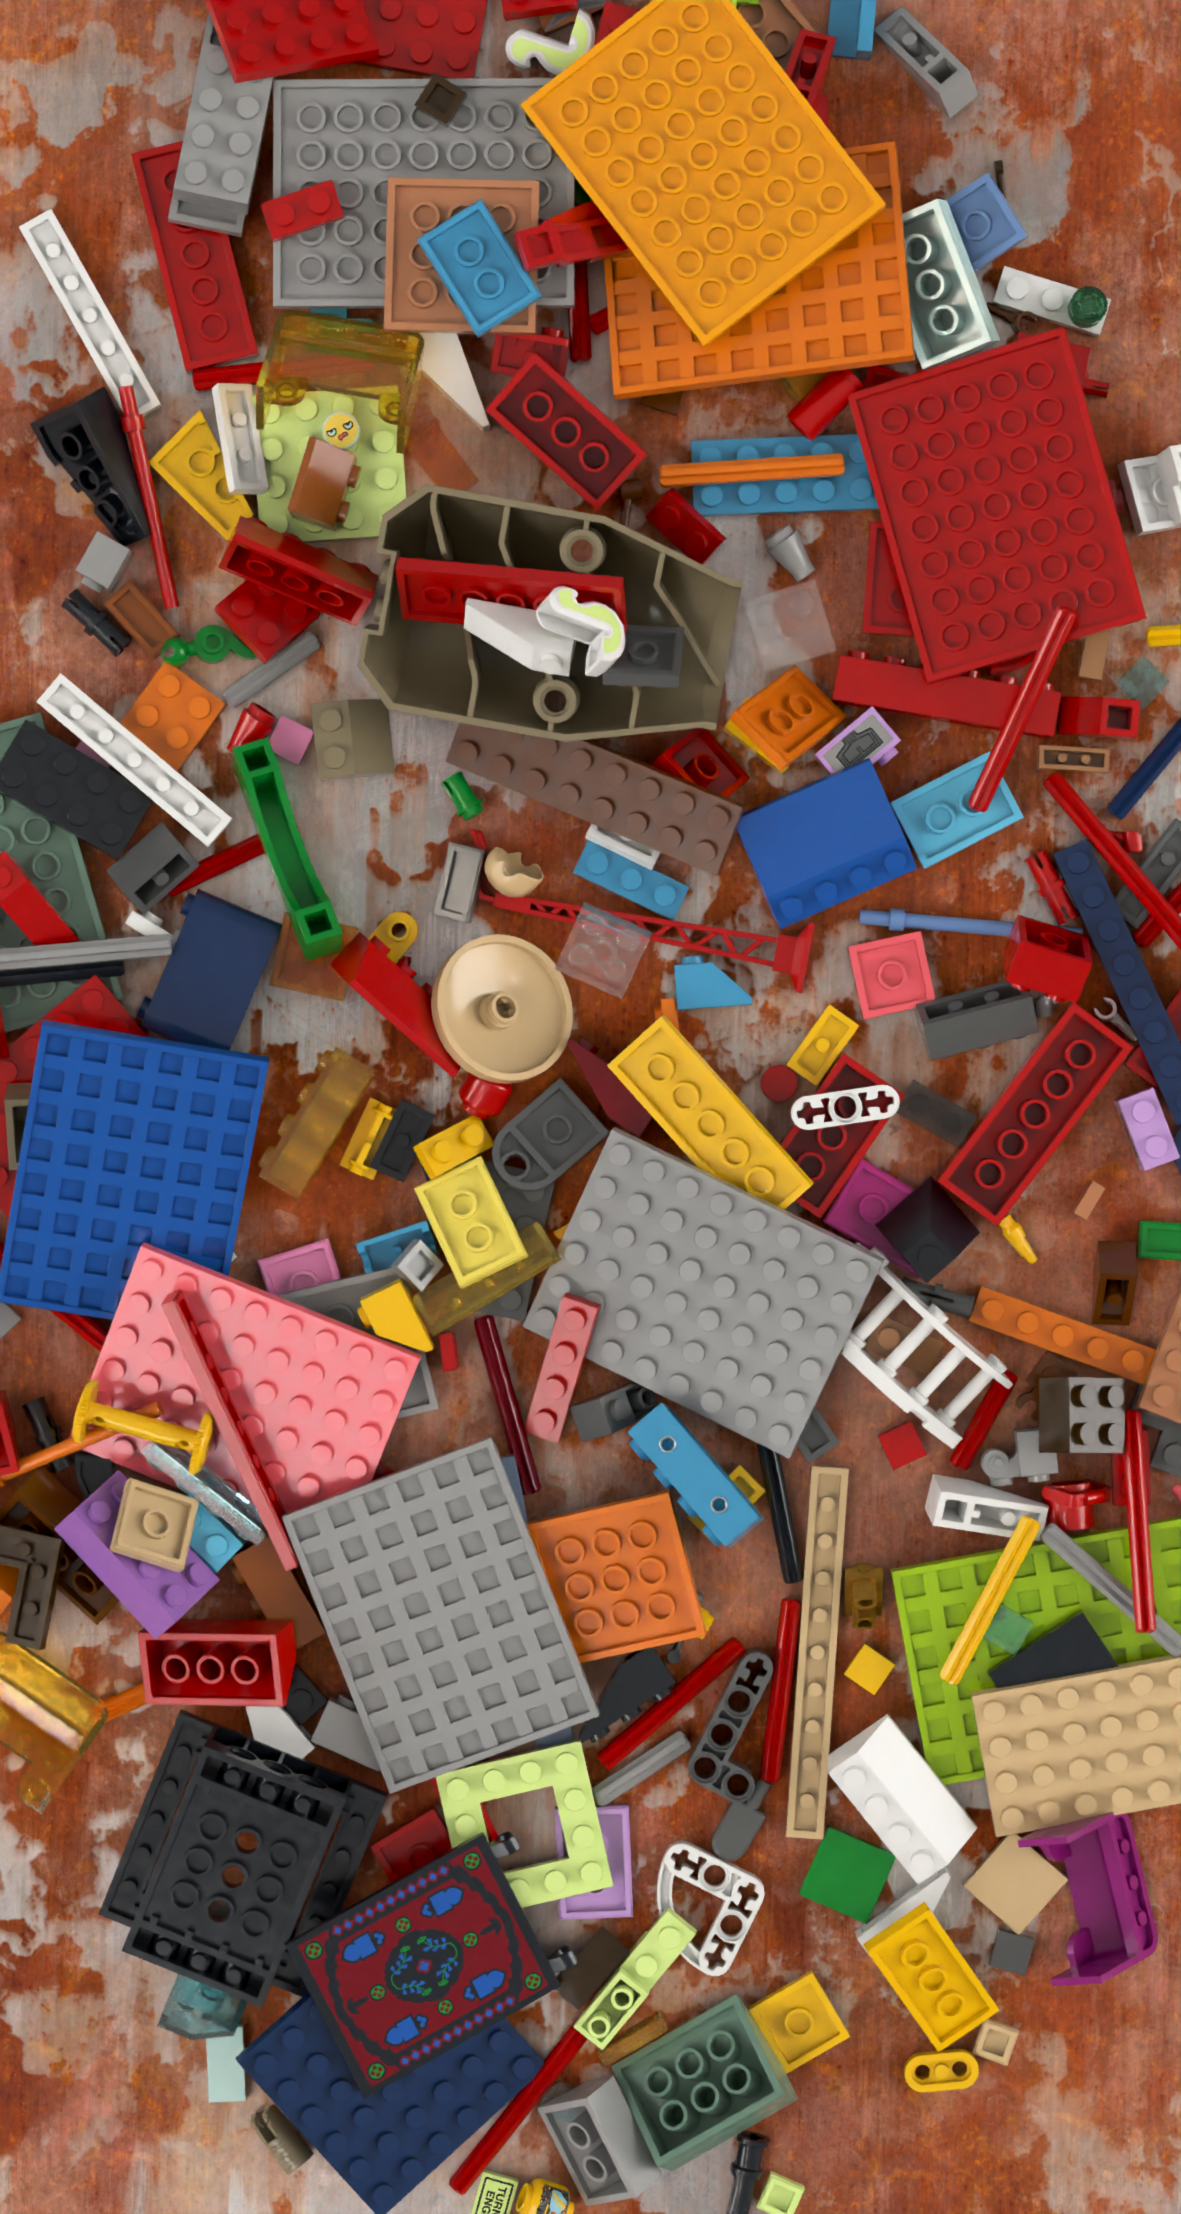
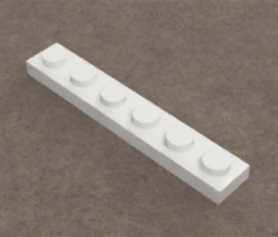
M52 209L19 226L122 412L118 388L133 385L138 412L143 414V417L162 407Z
M61 673L36 701L207 847H210L233 820V818Z

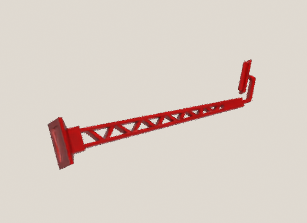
M471 829L476 848L487 850L488 856L489 850L482 831ZM481 885L478 891V898L480 900L494 902L493 907L771 966L773 967L772 971L791 975L796 992L803 993L816 927L815 923H809L798 937L779 934L778 937L529 897L512 898L495 892V897L483 894ZM532 904H535L540 911L531 909ZM544 906L556 908L548 913ZM566 909L570 917L557 914ZM574 910L590 914L578 919ZM600 915L605 925L589 922L588 920ZM608 916L625 918V920L613 927ZM635 920L643 933L622 928ZM644 922L665 926L651 935ZM672 927H675L685 942L660 936ZM683 928L712 933L693 944ZM721 934L731 952L702 945ZM728 935L756 939V941L739 954ZM764 941L777 943L774 961L747 956Z

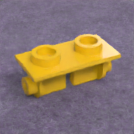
M370 1097L339 1165L355 1174L374 1180L377 1170L371 1168L370 1165L396 1109Z

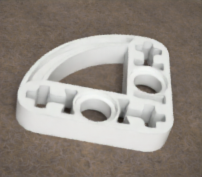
M684 1840L675 1841L666 1849L659 1868L657 1880L659 1914L661 1916L667 1907L675 1912L672 1901L674 1875L724 1900L701 1947L698 1948L690 1941L680 1953L690 1964L705 1974L720 1976L730 1968L765 1896L764 1885L756 1875ZM683 1849L687 1850L688 1859L697 1864L699 1857L705 1858L699 1866L698 1876L694 1877L691 1875L694 1872V1867L683 1863L680 1868L676 1867L675 1858L672 1857V1854L674 1852L680 1854ZM711 1865H718L725 1871V1879L718 1885L709 1884L704 1878L705 1870ZM750 1882L754 1884V1891L758 1895L747 1898L744 1909L750 1910V1912L746 1915L739 1908L729 1906V1904L733 1901L738 1906L742 1898V1893L738 1888L740 1885L747 1887ZM727 1915L739 1917L742 1921L740 1931L732 1935L726 1934L720 1926L724 1917ZM716 1934L724 1942L734 1944L732 1948L724 1944L721 1950V1958L725 1961L722 1964L716 1962L712 1967L708 1965L709 1960L705 1954L707 1952H715L719 1941L712 1938Z

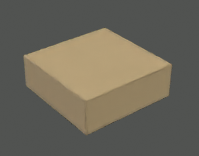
M988 2018L980 2024L971 2050L972 2054L1007 2066L1019 2034V2029Z

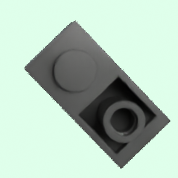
M630 1382L593 1396L569 1408L581 1440L585 1442L613 1434L640 1421L659 1404L653 1391L635 1382Z

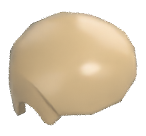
M494 847L488 853L484 865L485 874L488 881L501 894L512 898L524 897L542 882L544 875L539 865L524 866L521 862V852L507 853L502 848Z

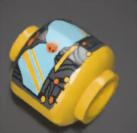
M538 2177L532 2180L530 2184L525 2183L521 2188L516 2203V2211L520 2212V2214H573L574 2203L570 2202V2194L567 2187Z

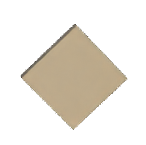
M129 1478L125 1482L109 1551L180 1573L185 1567L199 1500Z
M1012 1834L1002 1838L964 1881L963 1887L1020 1935L1068 1881V1878L1033 1847L1019 1848L1017 1840L1022 1837L1018 1834Z

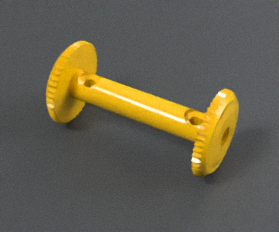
M93 1379L86 1384L79 1399L73 1421L72 1437L76 1443H82L90 1424L190 1451L192 1454L188 1473L195 1475L201 1471L214 1434L215 1420L211 1411L205 1412L197 1431L96 1403L99 1380Z

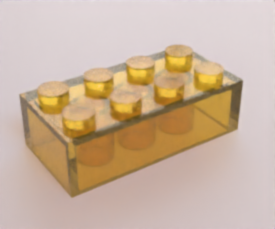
M336 1047L334 1051H325L316 1066V1069L321 1072L315 1083H306L296 1100L302 1105L296 1115L288 1114L277 1131V1134L282 1136L276 1147L269 1146L258 1163V1166L263 1168L259 1177L296 1199L304 1196L379 1071L341 1047Z

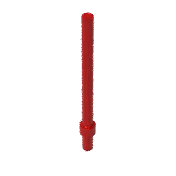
M133 385L119 387L118 390L124 417L121 418L123 432L128 433L138 485L151 533L149 537L164 608L179 607L142 431L146 429L143 414L138 412Z

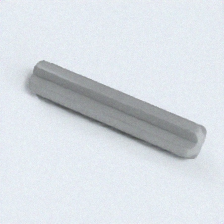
M311 631L306 632L281 650L265 665L262 663L224 690L222 693L223 697L230 707L237 708L319 650L321 647L319 641Z
M677 1731L592 1788L595 1800L601 1806H606L691 1749L688 1738L682 1731Z

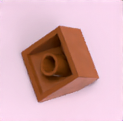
M310 436L287 508L292 518L332 531H336L338 523L344 524L350 508V502H346L345 498L349 487H356L361 472V467L356 465V456Z

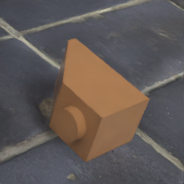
M886 1317L865 1340L867 1344L863 1348L887 1358L914 1328ZM928 1335L901 1365L928 1376L945 1342Z

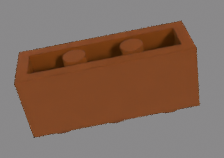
M269 1535L232 1556L234 1564L230 1566L240 1585L246 1583L253 1596L249 1598V1601L259 1617L265 1615L267 1620H293L296 1650L326 1633L318 1609L295 1568L285 1571Z

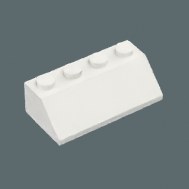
M888 1714L828 1755V1774L918 1885L948 1865L976 1831V1823Z

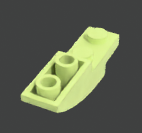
M667 1907L652 1927L643 1933L630 1949V1952L615 1968L573 2027L603 2050L646 1999L650 1989L694 1938L697 1930Z

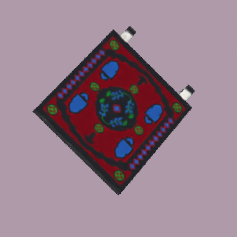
M506 1831L490 1844L484 1833L481 1832L284 1943L364 2098L560 1987L561 1985L555 1973L576 1965L577 1957L567 1945L559 1947L550 1956L546 1957L497 1861L499 1858L515 1853L520 1848L516 1837L511 1832Z

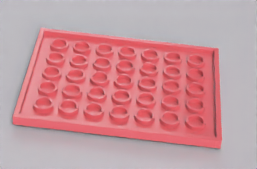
M143 1242L90 1381L93 1379L99 1380L96 1403L133 1412L159 1401L164 1409V1415L154 1419L199 1430L205 1412L210 1411L161 1307L169 1293L180 1289L183 1291L285 1512L294 1511L372 1481L422 1354ZM216 1422L206 1461L201 1471L195 1475L188 1473L192 1452L124 1433H119L82 1449L101 1458L110 1459L111 1462L190 1493L193 1490L200 1498L262 1522ZM90 1424L88 1430L95 1428L97 1426Z

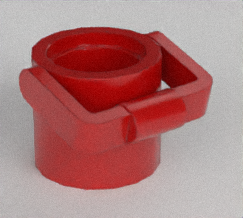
M1091 1479L1044 1484L1042 1495L1044 1503L1049 1507L1046 1525L1054 1523L1062 1531L1094 1527V1505L1110 1501L1111 1487Z

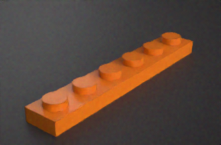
M983 1286L979 1287L970 1318L968 1319L972 1323L1143 1385L1156 1349Z

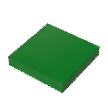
M827 1825L823 1840L820 1841L798 1893L803 1897L867 1924L896 1857L886 1849L831 1825Z

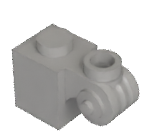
M1039 1427L1013 1429L1015 1450L1010 1456L1007 1457L1002 1450L991 1447L986 1449L980 1457L981 1468L989 1476L991 1486L1012 1485L1013 1477H1027L1028 1482L1050 1480V1474L1059 1473L1057 1454L1039 1453Z

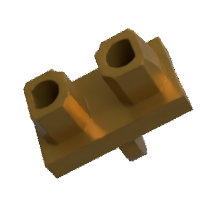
M858 1563L849 1569H845L844 1614L845 1617L853 1616L854 1629L876 1628V1616L882 1615L883 1567L874 1568L867 1563Z

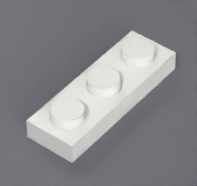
M1004 266L992 304L1019 313L1029 311L1038 319L1099 337L1111 299Z
M217 383L212 388L228 492L229 494L263 495L269 487L255 404L251 398L253 396L252 385Z

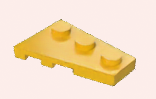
M199 410L149 461V464L229 542L240 515L245 518H254L255 516L244 494H229L222 451L201 410Z

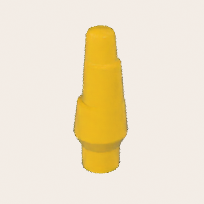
M1007 1213L999 1224L1002 1228L1003 1236L1021 1257H1024L1029 1264H1034L1038 1258L1026 1240V1234L1022 1226Z

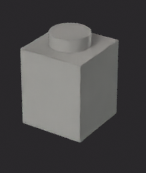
M97 531L76 568V571L84 576L81 583L98 593H101L103 588L113 592L134 553L129 548Z

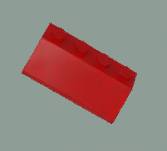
M241 515L218 567L355 627L373 599L379 575L371 572L367 566L361 563H349L336 557L332 551L326 548L312 547L303 543L294 534L280 533L267 527L259 519L245 518Z
M359 932L331 962L330 966L348 985L454 1078L461 1066L446 1051L436 1032L431 1011L433 987L427 982L422 987L416 983L413 978L417 973L401 958L395 964L387 956L391 949L377 936L374 935L369 940Z
M179 1619L156 1640L145 1628L138 1632L146 1704L284 1707L287 1703L297 1657L293 1620Z

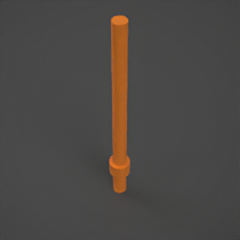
M156 1401L132 1413L157 1418L164 1415V1409L161 1403ZM97 1426L87 1431L81 1444L76 1443L73 1437L21 1458L19 1459V1472L1 1475L0 1487L7 1485L8 1480L121 1432Z

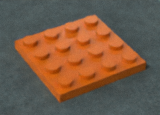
M670 1490L532 1520L526 1523L580 1663L706 1636L707 1630Z

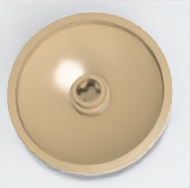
M495 934L471 940L456 949L444 961L433 984L431 1011L438 1037L455 1062L480 1079L503 1084L528 1080L551 1067L561 1056L567 1045L572 1029L573 1007L566 981L548 955L524 939L510 935Z

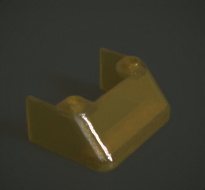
M290 310L282 313L276 320L256 384V429L264 430L271 404L281 406L296 405L304 399L307 388L379 400L378 414L380 418L389 424L397 425L396 453L404 454L416 411L424 356L423 337L416 332H385L384 325L299 310Z

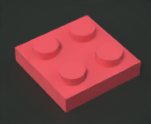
M921 931L847 947L863 1020L914 1009L916 1004L935 1000Z

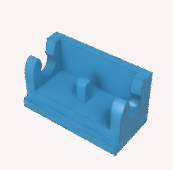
M427 1219L356 1243L358 1253L364 1264L365 1273L369 1274L375 1270L391 1267L413 1239H421L436 1256L440 1255L429 1220Z

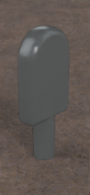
M759 1777L755 1783L754 1792L749 1799L744 1802L732 1801L711 1839L712 1848L719 1858L733 1861L741 1858L747 1851L766 1818L765 1813L758 1808L772 1786L769 1782L763 1781Z

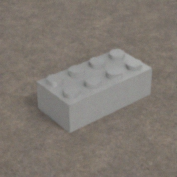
M202 43L174 183V199L248 215L273 92V80H275L276 76L235 84L222 46Z

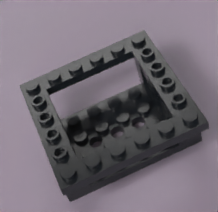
M181 1709L98 1915L131 1928L122 1948L123 1952L262 2008L271 1985L303 1997L308 1993V1990L284 1943L288 1942L339 1817L342 1818L294 1938L341 1911L388 1793ZM243 1832H250L256 1836L258 1846L252 1850L243 1849L238 1844L237 1836ZM229 1866L240 1868L244 1874V1880L238 1884L229 1883L224 1877V1869ZM216 1900L224 1901L230 1907V1914L227 1917L218 1918L211 1913L210 1904Z

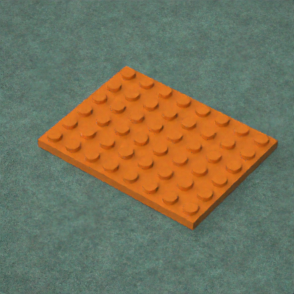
M895 141L843 148L885 202L886 207L705 348L632 252L604 259L613 393L616 400L914 361V343Z

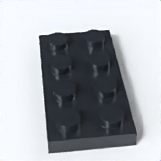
M28 720L24 721L0 762V793L118 861L153 801L125 777Z

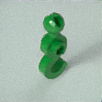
M207 625L197 632L194 641L186 642L179 637H172L166 640L161 648L163 660L171 666H181L189 660L190 656L195 655L205 663L217 664L228 656L229 651L243 660L258 658L249 647L243 645L233 634L217 625ZM169 650L173 655L165 657L163 652Z

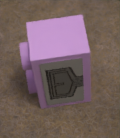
M872 706L813 757L828 775L867 758L871 760L872 765L878 762L882 767L899 753L895 746L901 740Z
M1148 1087L1113 1100L1139 1170L1146 1171L1180 1158L1154 1088Z

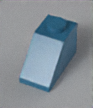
M703 956L681 957V964L674 965L677 1010L752 1005V997L712 962L704 963Z

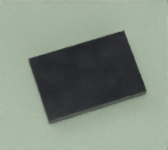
M1080 1609L987 1670L996 1686L1002 1688L1119 1666Z

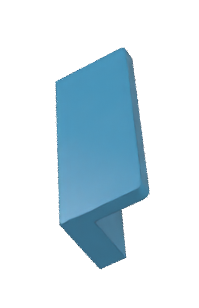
M830 0L827 35L837 37L832 57L870 60L877 0Z

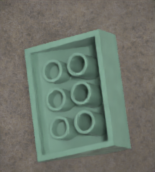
M737 1994L611 2066L657 2167L670 2171L676 2170L798 2100L782 2064Z

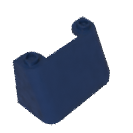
M198 889L195 895L188 893L180 914L185 915L186 918L174 945L172 955L169 957L152 999L144 996L136 1016L143 1019L141 1027L173 1041L230 1050L280 933L282 924Z

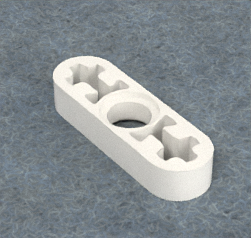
M875 1085L803 1096L793 1103L791 1118L797 1127L804 1130L885 1119L897 1112L900 1099L895 1089L888 1085ZM879 1091H884L885 1096L892 1097L893 1104L887 1105V1112L881 1113L879 1107H868L869 1115L861 1116L862 1102L858 1096L859 1093H866L865 1100L876 1099ZM842 1096L852 1098L856 1104L855 1113L845 1119L837 1116L834 1111L836 1100ZM829 1098L828 1113L832 1121L824 1122L825 1114L813 1116V1123L806 1124L804 1118H798L797 1111L803 1109V1103L810 1102L811 1108L824 1107L821 1099Z

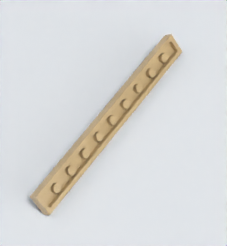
M811 1465L785 1834L786 1837L823 1840L828 1755L830 1749L849 1475L848 1467Z

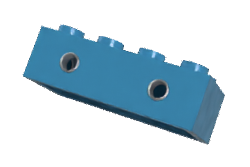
M661 1402L628 1431V1434L633 1438L628 1443L642 1460L648 1461L651 1459L657 1466L653 1471L654 1475L667 1489L671 1490L675 1487L681 1495L677 1502L691 1518L699 1516L704 1521L706 1526L702 1528V1531L715 1546L718 1545L720 1547L723 1544L725 1547L732 1548L765 1519L668 1405Z

